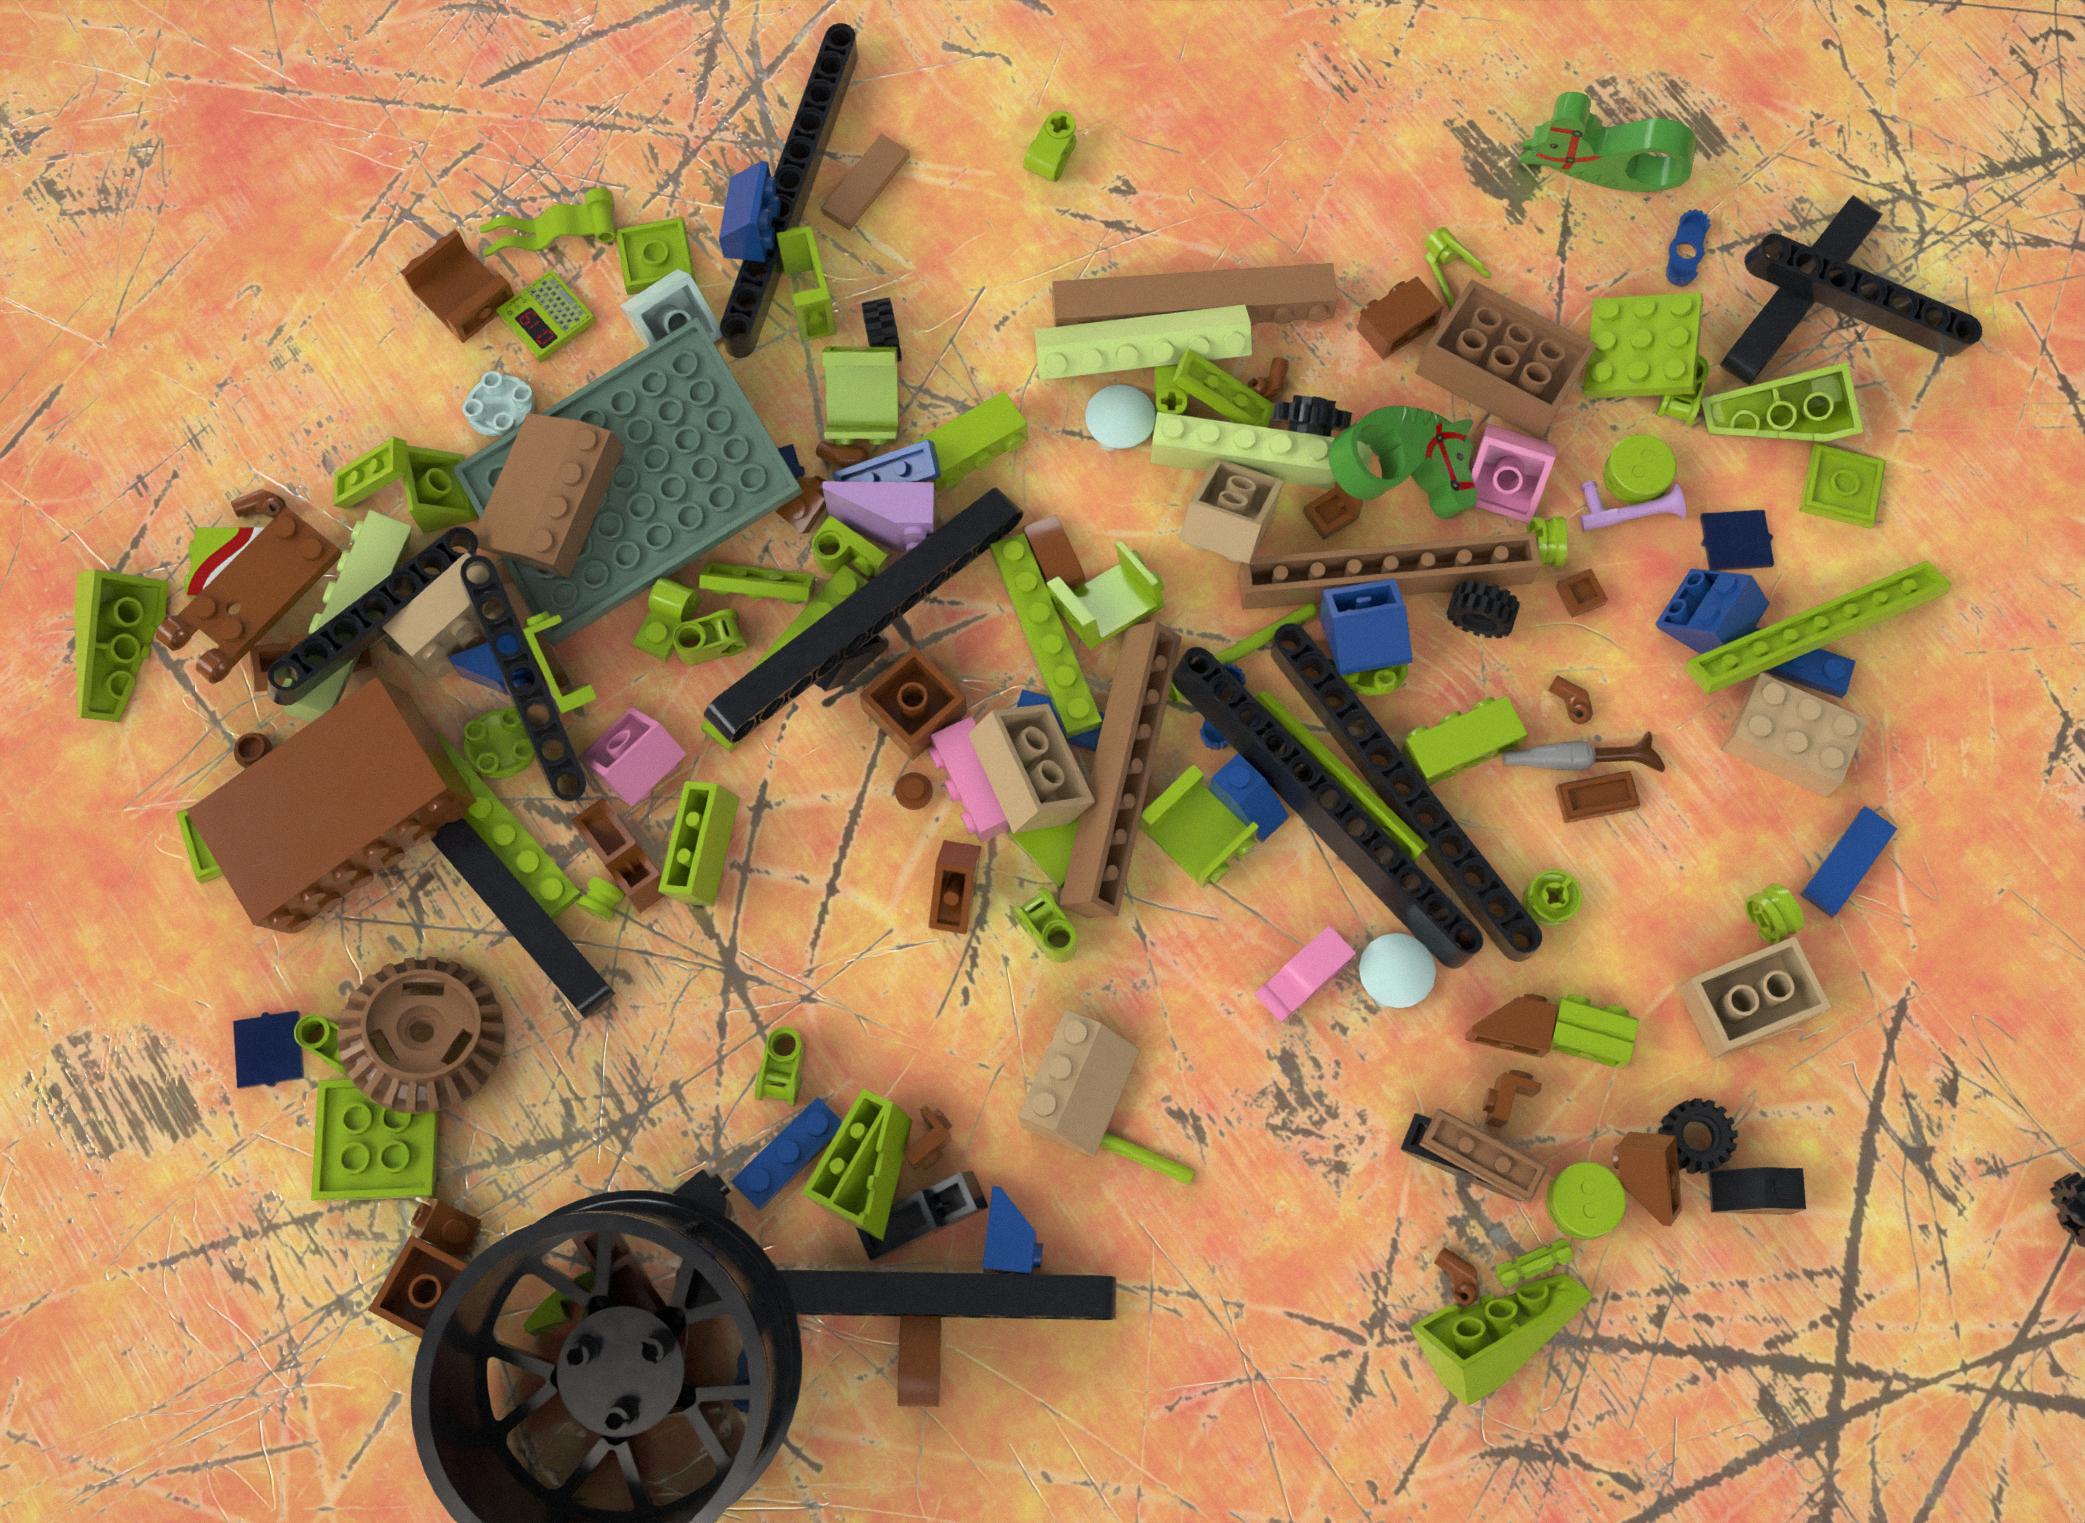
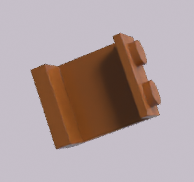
M456 229L447 236L438 239L432 248L420 257L411 260L407 267L401 271L404 280L413 294L462 343L497 317L496 309L515 296L509 282L501 274L495 277L466 248L460 233Z

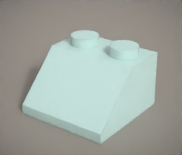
M679 269L619 306L646 348L696 317L700 319L713 342L722 337L720 325L691 275Z

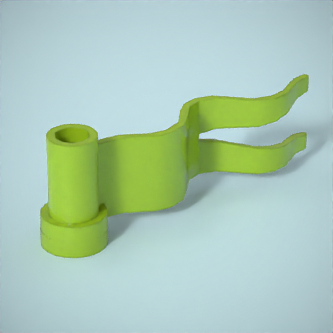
M594 188L585 194L586 204H557L549 207L540 217L532 220L513 216L494 218L490 222L479 226L480 233L508 227L528 234H536V236H505L484 249V257L491 256L499 250L509 247L540 251L546 249L554 239L567 235L589 236L595 234L596 241L600 243L611 242L616 238L612 215L614 209L613 194L606 188Z

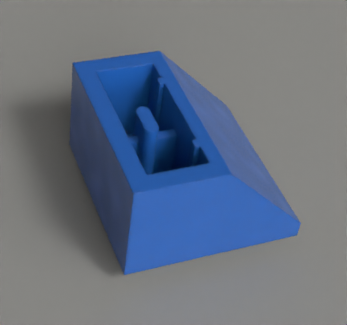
M760 161L730 177L719 235L724 258L765 262L767 250L774 247L775 228L772 227L773 218H779L781 201L780 197L775 196L776 177L771 176L769 164L766 161Z
M1691 568L1655 624L1661 631L1699 654H1704L1751 634L1770 603L1752 575Z
M1395 578L1322 591L1319 620L1339 675L1412 663L1413 658L1406 606Z

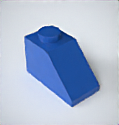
M507 635L499 638L497 648L503 654L510 655L517 652L519 644L514 637ZM487 643L449 656L451 664L461 677L508 695ZM517 671L512 676L514 686L520 690H527L534 684L533 676L527 671Z
M1239 753L1211 778L1209 791L1247 827L1254 821L1259 826L1256 838L1261 843L1289 818V815L1267 780Z
M992 1186L983 1271L1001 1274H1032V1267L1040 1268L1043 1243H1035V1230L1003 1189L998 1186Z

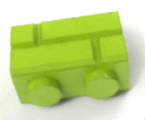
M1569 994L1567 998L1561 997L1555 1003L1558 1006L1550 1049L1617 1069H1623L1631 1060L1639 1019L1628 1016L1629 1011L1619 1006L1607 1005L1605 1009L1591 1006V1000L1580 995Z

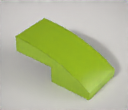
M592 1269L573 1280L593 1292L595 1287V1270ZM556 1290L534 1310L523 1324L525 1332L532 1336H537L573 1321L568 1305L574 1303V1301Z

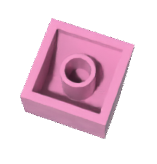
M1487 424L1471 469V476L1477 490V501L1474 506L1529 523L1531 517H1534L1554 463L1557 445Z
M631 707L592 743L578 759L614 794L633 807L637 802L645 800L651 794L653 786L664 776L672 774L687 754L659 722Z

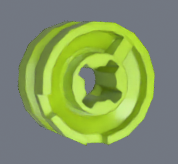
M1531 517L1527 533L1535 532L1541 567L1544 564H1550L1551 567H1563L1568 547L1565 519L1563 517H1551L1550 520H1544L1543 517Z
M1551 869L1541 872L1527 885L1523 892L1522 903L1524 909L1537 924L1555 927L1564 924L1578 912L1582 904V891L1579 883L1572 875L1563 870ZM1549 892L1556 894L1558 903L1553 902L1550 905L1547 902Z
M1778 883L1770 884L1762 890V894L1755 893L1745 900L1744 907L1750 923L1756 921L1761 928L1757 933L1770 944L1772 942L1777 944L1785 940L1787 934L1793 935L1805 926L1804 915L1793 895Z

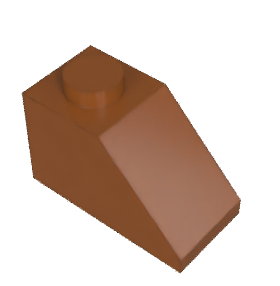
M947 840L943 841L936 861L928 928L960 934L967 933L978 876L981 846Z
M1524 994L1523 997L1518 996L1474 1024L1466 1033L1465 1040L1542 1058L1551 1048L1558 1005L1547 1003V998L1536 994Z
M1628 1132L1620 1144L1615 1146L1613 1152V1165L1615 1169H1619L1620 1182L1623 1188L1663 1226L1671 1227L1682 1211L1676 1136Z

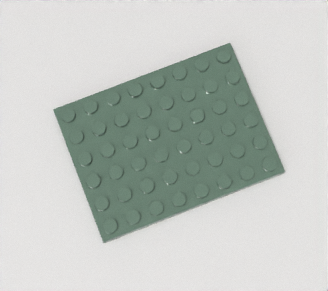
M698 317L539 414L579 420L610 430L625 446L569 579L503 556L501 558L533 615L548 611L550 617L560 615L562 622L542 630L548 643L554 647L655 585L660 577H668L804 493ZM521 426L452 468L480 519Z

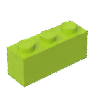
M1003 391L914 441L913 444L925 440L934 442L942 477L930 482H934V488L938 491L945 486L950 488L957 485L966 474L975 469H985L1001 454L1018 450L1028 440L1027 422L1007 393Z
M1507 696L1494 700L1493 697L1486 698L1473 706L1474 710L1463 715L1460 711L1451 713L1441 719L1440 725L1428 729L1427 726H1422L1407 735L1408 739H1406L1401 753L1428 787L1500 756L1504 751H1511L1522 745L1528 733Z
M685 781L658 889L659 892L683 904L714 907L740 799L738 796L719 784Z

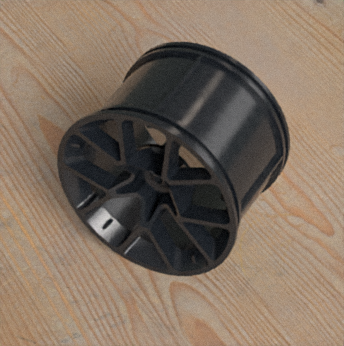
M623 1190L583 1198L560 1207L536 1223L519 1229L497 1241L477 1256L445 1291L425 1328L415 1359L411 1385L412 1428L418 1455L436 1496L457 1523H714L764 1473L781 1447L794 1417L802 1380L803 1351L798 1318L788 1288L777 1267L764 1249L734 1221L715 1209L693 1199L666 1192ZM589 1231H597L598 1247L594 1291L588 1290L544 1261L542 1257L571 1238ZM615 1232L649 1240L665 1247L682 1258L668 1307L652 1313L639 1307L618 1306L611 1295ZM695 1269L715 1288L722 1300L695 1308H690L687 1305V1297ZM533 1274L585 1308L580 1323L572 1330L563 1344L558 1363L497 1340L493 1336V1329L504 1302L516 1283L524 1275ZM731 1313L743 1341L750 1383L698 1386L685 1376V1358L678 1338L687 1324ZM491 1357L513 1364L546 1379L545 1385L502 1420L494 1418L488 1391L487 1362ZM559 1392L571 1415L583 1426L598 1433L601 1438L560 1488L549 1489L536 1480L516 1459L508 1448L507 1436L514 1427ZM749 1399L746 1429L740 1449L734 1457H732L700 1402ZM684 1411L714 1460L716 1474L709 1482L689 1495L662 1506H655L630 1436L652 1428L669 1414ZM609 1450H614L618 1457L634 1503V1508L631 1511L601 1510L575 1503L572 1500L573 1494Z

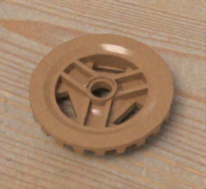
M415 957L405 958L404 962L393 965L389 963L382 966L380 972L375 975H368L363 979V984L357 990H353L348 997L345 1009H342L340 1015L337 1042L342 1066L353 1085L364 1096L376 1104L393 1111L427 1114L443 1111L466 1101L486 1084L500 1061L505 1029L500 1004L497 1003L489 985H485L479 979V975L472 970L468 972L461 968L459 963L454 961L446 963L439 961L438 957H428L427 960H415ZM414 987H433L444 990V995H403V990ZM425 1024L432 1028L434 1032L432 1038L422 1043L414 1041L410 1036L411 1030L417 1025ZM381 1032L398 1062L392 1065L386 1064L380 1058L369 1037ZM462 1032L472 1036L473 1038L455 1062L450 1065L443 1062Z

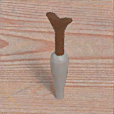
M1649 731L1634 746L1594 748L1588 742L1571 741L1547 744L1519 751H1504L1502 755L1504 766L1520 765L1552 770L1579 771L1589 769L1596 762L1635 761L1662 773L1665 770L1661 757L1651 748L1653 737Z

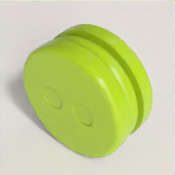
M1646 434L1627 436L1615 445L1605 463L1603 476L1606 487L1615 498L1629 505L1659 499L1665 494L1675 477L1676 459L1669 446L1654 436Z
M1580 1162L1565 1168L1552 1179L1546 1193V1208L1551 1221L1562 1233L1579 1240H1592L1611 1232L1621 1222L1626 1210V1194L1622 1183L1611 1170L1597 1163Z

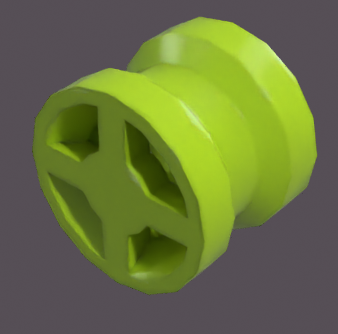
M592 876L588 882L589 890L587 894L579 898L577 905L593 916L611 922L614 917L613 909L616 903L622 902L626 894L616 886Z

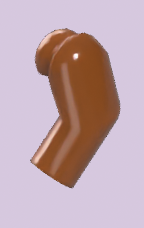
M1284 358L1272 359L1269 376L1264 379L1259 377L1258 381L1255 378L1251 379L1248 387L1266 399L1281 393L1284 390L1289 361Z
M821 441L816 448L817 457L842 468L870 460L868 452L860 446H836L827 441Z
M264 489L231 501L233 510L238 518L255 511L267 517L275 518L286 507L285 501L280 496Z
M1557 675L1548 691L1565 700L1568 716L1574 723L1584 724L1588 722L1593 714L1588 692Z
M1444 1246L1436 1257L1434 1264L1451 1275L1455 1300L1463 1306L1472 1305L1480 1294L1477 1271L1472 1264Z

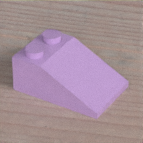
M823 481L822 488L828 516H833L851 530L899 553H908L937 531L934 482Z

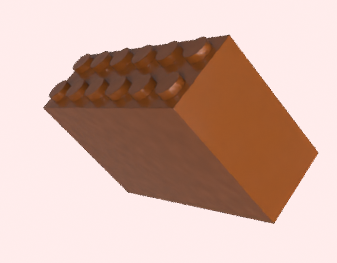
M376 676L186 812L253 925L294 934L307 928L311 924L310 919L320 912L329 911L337 907L343 901L342 897L351 890L368 885L374 879L375 873L384 867H390L402 861L406 856L405 852L416 844L421 845L433 839L437 834L436 830L448 822H455L468 813V808L476 803L477 800L411 695L407 691Z

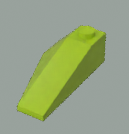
M1848 362L1705 397L1701 401L1708 434L1827 442L1864 433Z
M97 569L77 574L74 621L78 718L119 722L136 684L135 677L143 660L147 659L151 650L149 646L156 630L165 619L169 581Z
M1565 1273L1520 1285L1516 1293L1495 1299L1493 1294H1488L1480 1297V1304L1459 1309L1457 1304L1443 1307L1415 1323L1411 1328L1413 1335L1442 1385L1463 1403L1470 1406L1500 1388L1592 1299L1591 1292Z

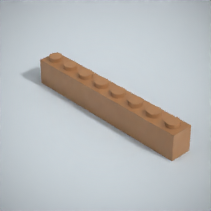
M1333 263L1052 281L1055 327L1244 304L1251 321V326L1263 322L1286 324L1294 320L1320 322L1328 318H1334L1338 302Z
M1534 532L1252 558L1249 564L1241 562L1238 580L1242 610L1321 603L1323 590L1393 578L1396 580L1401 595L1454 591L1457 584H1460L1462 581L1468 583L1469 580H1475L1477 584L1485 581L1488 586H1493V584L1498 586L1532 584L1541 568Z
M1157 621L1131 626L1124 631L1088 782V788L1095 803L1080 816L1059 904L1085 918L1118 916L1182 638V636Z

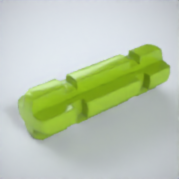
M1565 1238L1558 1239L1549 1243L1550 1248H1546L1544 1245L1516 1257V1262L1514 1263L1508 1260L1497 1265L1495 1268L1498 1280L1503 1287L1508 1288L1520 1283L1519 1278L1521 1277L1523 1280H1527L1553 1269V1264L1556 1262L1560 1266L1572 1261L1574 1258L1573 1251Z

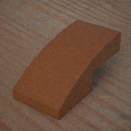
M1056 515L1022 527L1046 583L1058 576L1068 587L1086 581L1077 556Z
M900 1315L898 1406L939 1407L941 1316Z

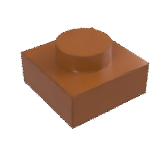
M1592 569L1558 581L1556 589L1572 618L1604 606L1608 601Z

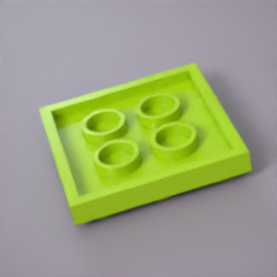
M1702 292L1594 299L1589 341L1597 344L1586 364L1583 388L1585 398L1695 394L1704 303Z
M350 1079L318 1080L311 1200L315 1202L436 1197L439 1112L410 1114L393 1111L368 1099L353 1085Z

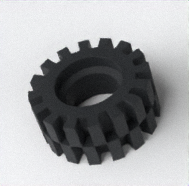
M890 297L861 303L869 347H897V362L902 361Z
M1469 580L1468 583L1462 581L1455 586L1446 615H1448L1449 621H1453L1452 624L1454 626H1462L1461 630L1465 632L1473 631V635L1476 636L1484 634L1485 638H1492V635H1494L1498 639L1503 636L1507 637L1512 632L1520 602L1517 601L1518 598L1515 595H1510V591L1507 589L1499 590L1500 586L1496 584L1488 586L1485 581H1481L1480 584H1477L1475 580Z
M1694 1098L1691 1101L1686 1100L1675 1106L1661 1120L1663 1126L1658 1129V1134L1676 1136L1679 1170L1685 1168L1687 1173L1695 1174L1700 1172V1174L1722 1166L1723 1163L1728 1162L1732 1157L1730 1153L1735 1151L1737 1144L1733 1143V1139L1738 1137V1132L1731 1129V1125L1735 1122L1732 1117L1727 1119L1724 1116L1727 1110L1723 1106L1716 1108L1714 1107L1715 1102L1712 1100L1702 1102V1098ZM1697 1121L1703 1123L1710 1130L1712 1142L1707 1150L1696 1151L1686 1144L1683 1132L1689 1122Z

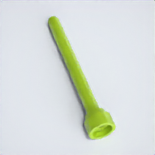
M1308 603L1214 657L1222 665L1227 666V664L1237 661L1272 641L1276 630L1281 625L1286 623L1300 625L1316 616L1318 607L1314 603ZM1172 681L1168 696L1173 702L1178 703L1185 699V697L1176 689Z

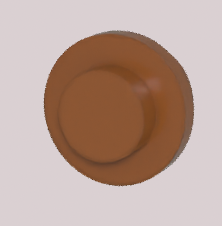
M248 733L236 741L234 757L237 763L246 769L272 751L273 746L271 741L263 734Z
M912 772L905 774L898 780L895 786V795L899 804L904 808L918 810L925 807L931 801L933 788L930 780L925 775Z

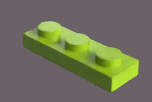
M1191 349L1182 354L1172 381L1174 384L1234 423L1268 428L1274 410L1272 402Z
M393 436L334 472L333 506L348 509L406 475L409 459L406 455L407 440Z
M708 561L700 573L699 588L709 589L712 593L720 595L731 592L742 593L753 599H764L766 597L782 598L787 603L796 604L809 601L815 589L816 574Z

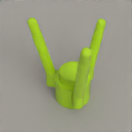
M1446 227L1435 230L1426 239L1424 246L1429 252L1424 256V259L1431 266L1450 310L1454 306L1455 301L1438 262H1443L1447 265L1460 256L1486 279L1491 277V273L1484 268V265L1459 244Z

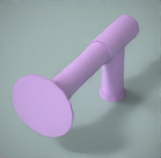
M1589 481L1581 486L1590 514L1581 515L1579 518L1583 532L1660 513H1674L1681 520L1686 518L1685 499L1681 487L1677 483L1673 485V490L1662 498L1608 510L1603 508L1596 481Z

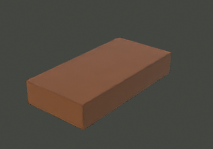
M1631 771L1561 783L1555 787L1565 823L1637 810L1641 806Z

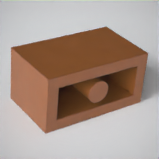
M1416 276L1407 283L1401 281L1389 291L1388 295L1381 300L1374 299L1367 303L1360 312L1361 316L1357 330L1384 360L1437 325L1444 306L1420 278Z

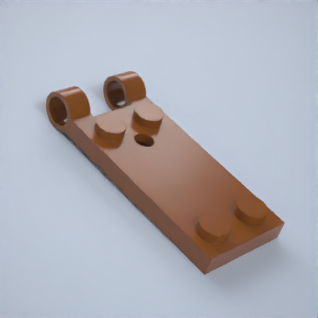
M286 506L177 616H170L160 624L156 631V638L170 650L176 651L184 647L198 629L219 647L208 650L199 658L196 664V671L210 683L216 684L230 673L231 669L340 559L342 552ZM233 604H241V609L238 613L229 614L228 610Z

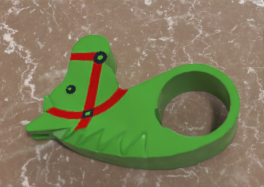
M1566 92L1556 99L1553 117L1541 126H1535L1533 138L1523 142L1522 149L1528 152L1519 157L1520 163L1550 166L1568 176L1598 186L1632 192H1655L1676 188L1690 178L1697 138L1694 132L1686 125L1663 118L1646 119L1612 127H1603L1595 115L1590 113L1591 100L1587 95L1579 92ZM1647 152L1664 153V154H1667V155H1670V156H1669V157L1653 156V155L1647 154Z
M1410 406L1379 408L1346 428L1334 439L1329 450V464L1332 474L1346 493L1364 501L1380 497L1401 484L1411 475L1417 485L1428 493L1429 503L1433 512L1441 519H1451L1474 506L1477 501V490L1469 469L1471 451L1474 450V447L1468 437V433L1473 425V420L1466 419L1451 423L1446 418L1432 411ZM1357 440L1366 445L1370 444V448L1375 455H1379L1380 458L1378 460L1381 465L1382 479L1372 474L1363 464L1359 456Z

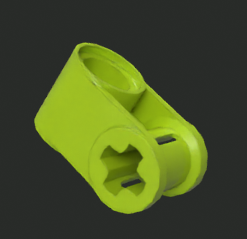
M1055 111L1046 118L1036 139L1027 150L1023 162L1025 170L1053 182L1059 180L1066 162L1076 146V136L1074 134L1076 124L1075 119L1070 113Z
M1698 354L1695 394L1662 395L1656 416L1662 417L1667 415L1684 421L1686 426H1692L1700 408L1702 393L1710 372V366L1705 357Z
M1178 364L1155 366L1154 395H1156V415L1157 412L1187 416L1188 396H1190V393L1172 382Z
M734 609L720 610L709 616L679 624L674 629L672 635L679 660L686 665L693 666L743 652L748 647V643L745 638L741 637L737 624L739 620L738 612ZM725 630L728 631L729 636H726ZM689 639H696L700 641L699 644L693 648H686L682 646L684 642Z
M1044 886L1038 889V895L1022 906L1015 905L1011 908L1021 927L1033 938L1050 961L1064 963L1075 955L1077 950L1076 931L1061 911L1054 897ZM1055 935H1064L1070 940L1062 948L1053 947L1049 943L1050 939Z
M308 1014L302 1017L294 1028L296 1042L304 1049L323 1059L324 1063L347 1076L339 1056L337 1042L339 1026L317 1014ZM318 1026H324L325 1034L319 1042L311 1044L309 1041L311 1031Z
M779 1027L769 1034L762 1065L756 1080L755 1100L761 1101L766 1097L787 1101L788 1106L796 1105L801 1085L805 1043L794 1029ZM784 1038H793L796 1041L795 1050L788 1056L778 1055L776 1047L779 1041ZM771 1084L781 1085V1086H785V1087L774 1086V1085H771Z

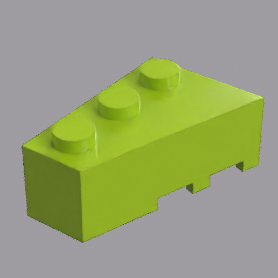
M862 1088L801 1194L821 1209L883 1241L903 1161V1153L905 1152L913 1119L893 1102Z

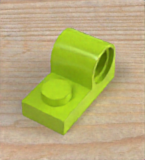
M831 515L821 525V528L812 539V550L816 565L824 573L836 574L843 565L848 566L852 560L854 566L867 576L871 574L877 576L890 566L889 557L886 553ZM829 547L839 549L833 555L822 554Z
M665 576L660 577L653 586L649 596L648 607L650 612L632 642L634 648L667 663L675 649L672 636L674 629L683 622L691 621L702 602L698 592Z

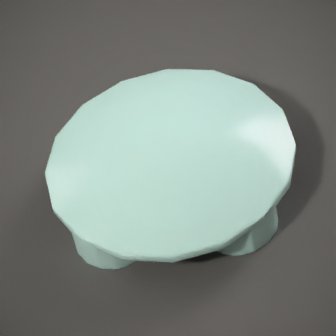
M489 371L482 376L481 382L469 392L462 406V411L470 426L477 432L491 437H500L521 426L527 413L533 414L535 399L530 386L518 377L501 375L497 371Z
M1120 384L1107 386L1098 391L1088 402L1085 419L1087 429L1093 438L1099 442L1101 448L1106 451H1115L1116 449L1133 448L1149 439L1153 435L1156 414L1153 403L1145 393L1135 387Z
M1401 933L1382 935L1370 942L1360 957L1359 973L1361 983L1369 996L1380 1007L1396 1009L1412 1007L1424 1000L1434 986L1436 976L1434 958L1429 950L1413 936Z

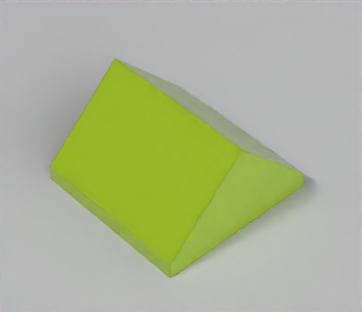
M406 445V455L408 456L409 464L406 475L402 476L409 512L421 531L426 533L474 521L477 518L476 511L452 469L465 460L464 454Z

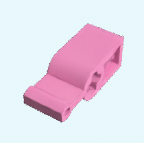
M1329 925L1298 952L1273 978L1264 984L1254 996L1281 1024L1353 960L1356 952Z

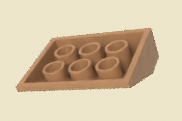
M1471 279L1426 346L1416 374L1542 440L1597 344Z
M527 413L475 531V535L478 538V548L569 579L625 446L610 430L579 420Z

